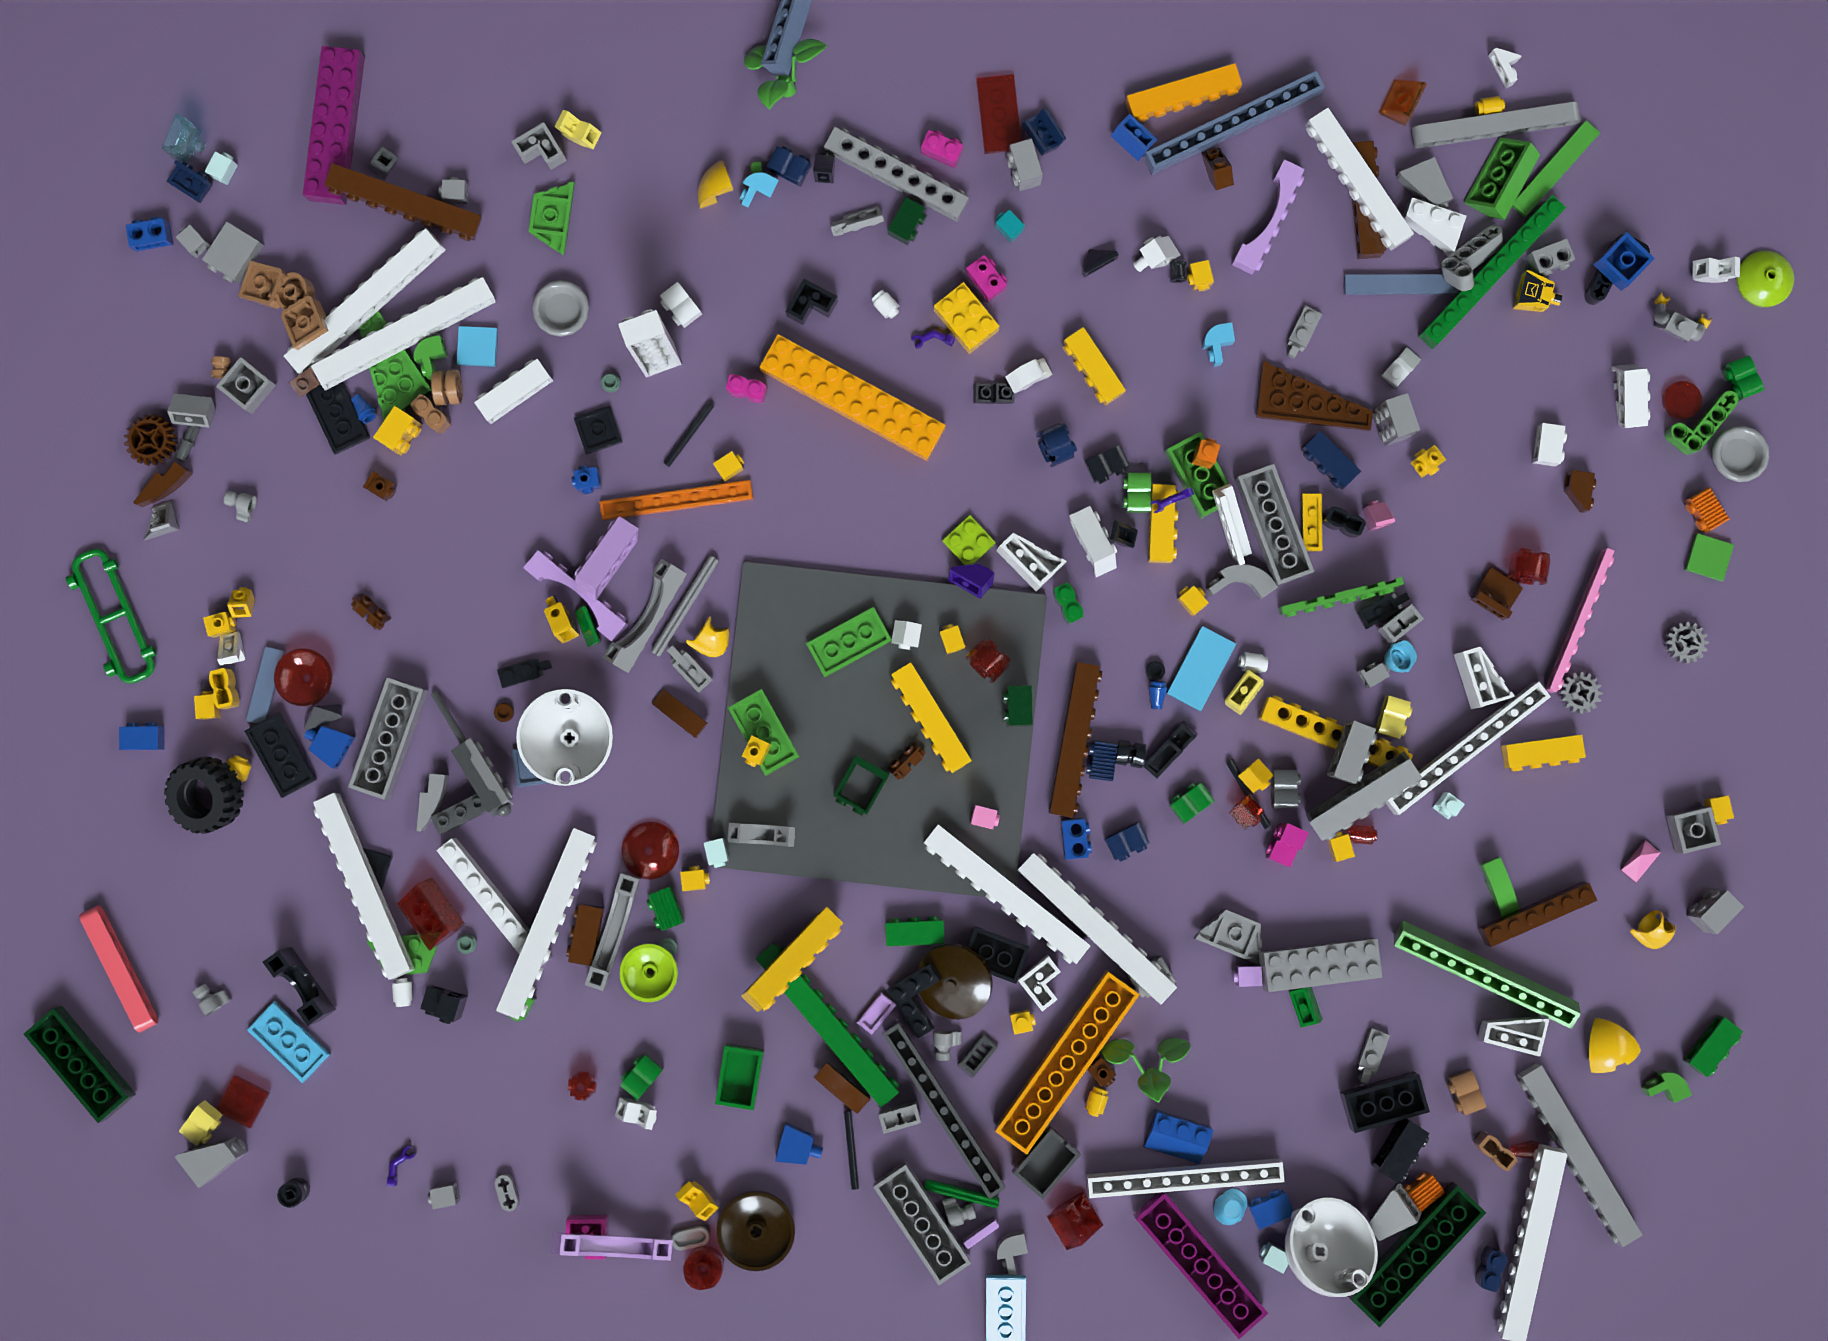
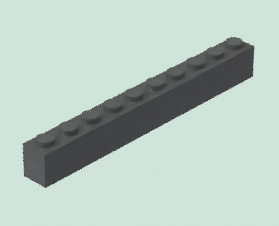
M898 1021L884 1030L883 1036L988 1198L991 1199L1006 1189L1003 1180L901 1023Z

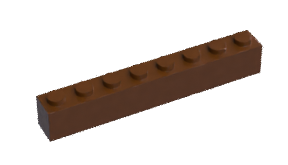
M331 163L324 184L328 192L333 195H345L348 200L353 202L360 200L365 202L366 206L377 209V207L385 209L384 212L395 216L396 213L403 215L405 220L411 222L415 220L420 221L425 227L433 228L434 226L440 228L441 232L448 235L452 233L457 234L460 239L470 241V239L475 241L482 220V215Z
M1077 662L1075 665L1049 814L1073 818V814L1077 815L1079 803H1076L1077 795H1081L1082 784H1079L1080 776L1084 777L1086 765L1082 764L1084 757L1087 758L1089 746H1086L1087 738L1090 739L1092 734V727H1089L1090 720H1094L1096 709L1093 708V703L1098 700L1099 690L1096 689L1097 682H1101L1103 672L1100 671V666Z

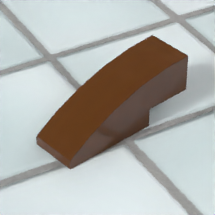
M174 462L164 475L156 472L133 503L145 507L162 500L182 486L193 473L183 465Z
M665 689L660 692L652 705L695 738H698L708 722Z
M828 1061L814 1075V1078L857 1114L870 1101L866 1094Z

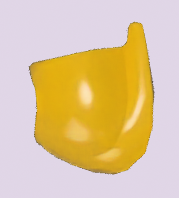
M709 616L694 640L687 639L686 643L701 654L708 657H718L723 655L728 647L729 628H714L711 624V616Z
M1654 910L1643 917L1638 924V930L1632 928L1630 932L1647 948L1658 949L1671 941L1675 935L1676 926L1671 922L1664 921L1663 913L1660 910ZM1657 914H1660V919H1657Z

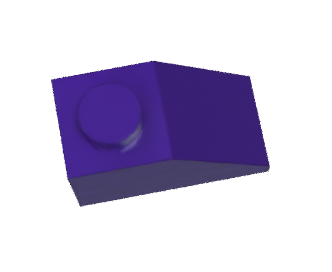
M980 564L954 566L950 569L949 581L981 599L993 585L995 573Z

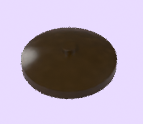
M949 943L933 948L924 956L917 971L932 962L942 977L939 982L919 993L924 1003L932 1011L949 1019H966L976 1015L984 1008L991 996L993 981L987 963L977 952L964 945Z
M749 1191L733 1198L723 1209L718 1220L717 1239L724 1256L735 1266L748 1271L767 1270L784 1260L792 1248L795 1238L794 1218L788 1206L777 1196L764 1191Z

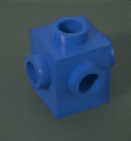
M580 466L578 470L574 471V476L571 477L573 488L576 487V490L582 492V494H591L594 492L593 490L602 489L600 473L597 467Z

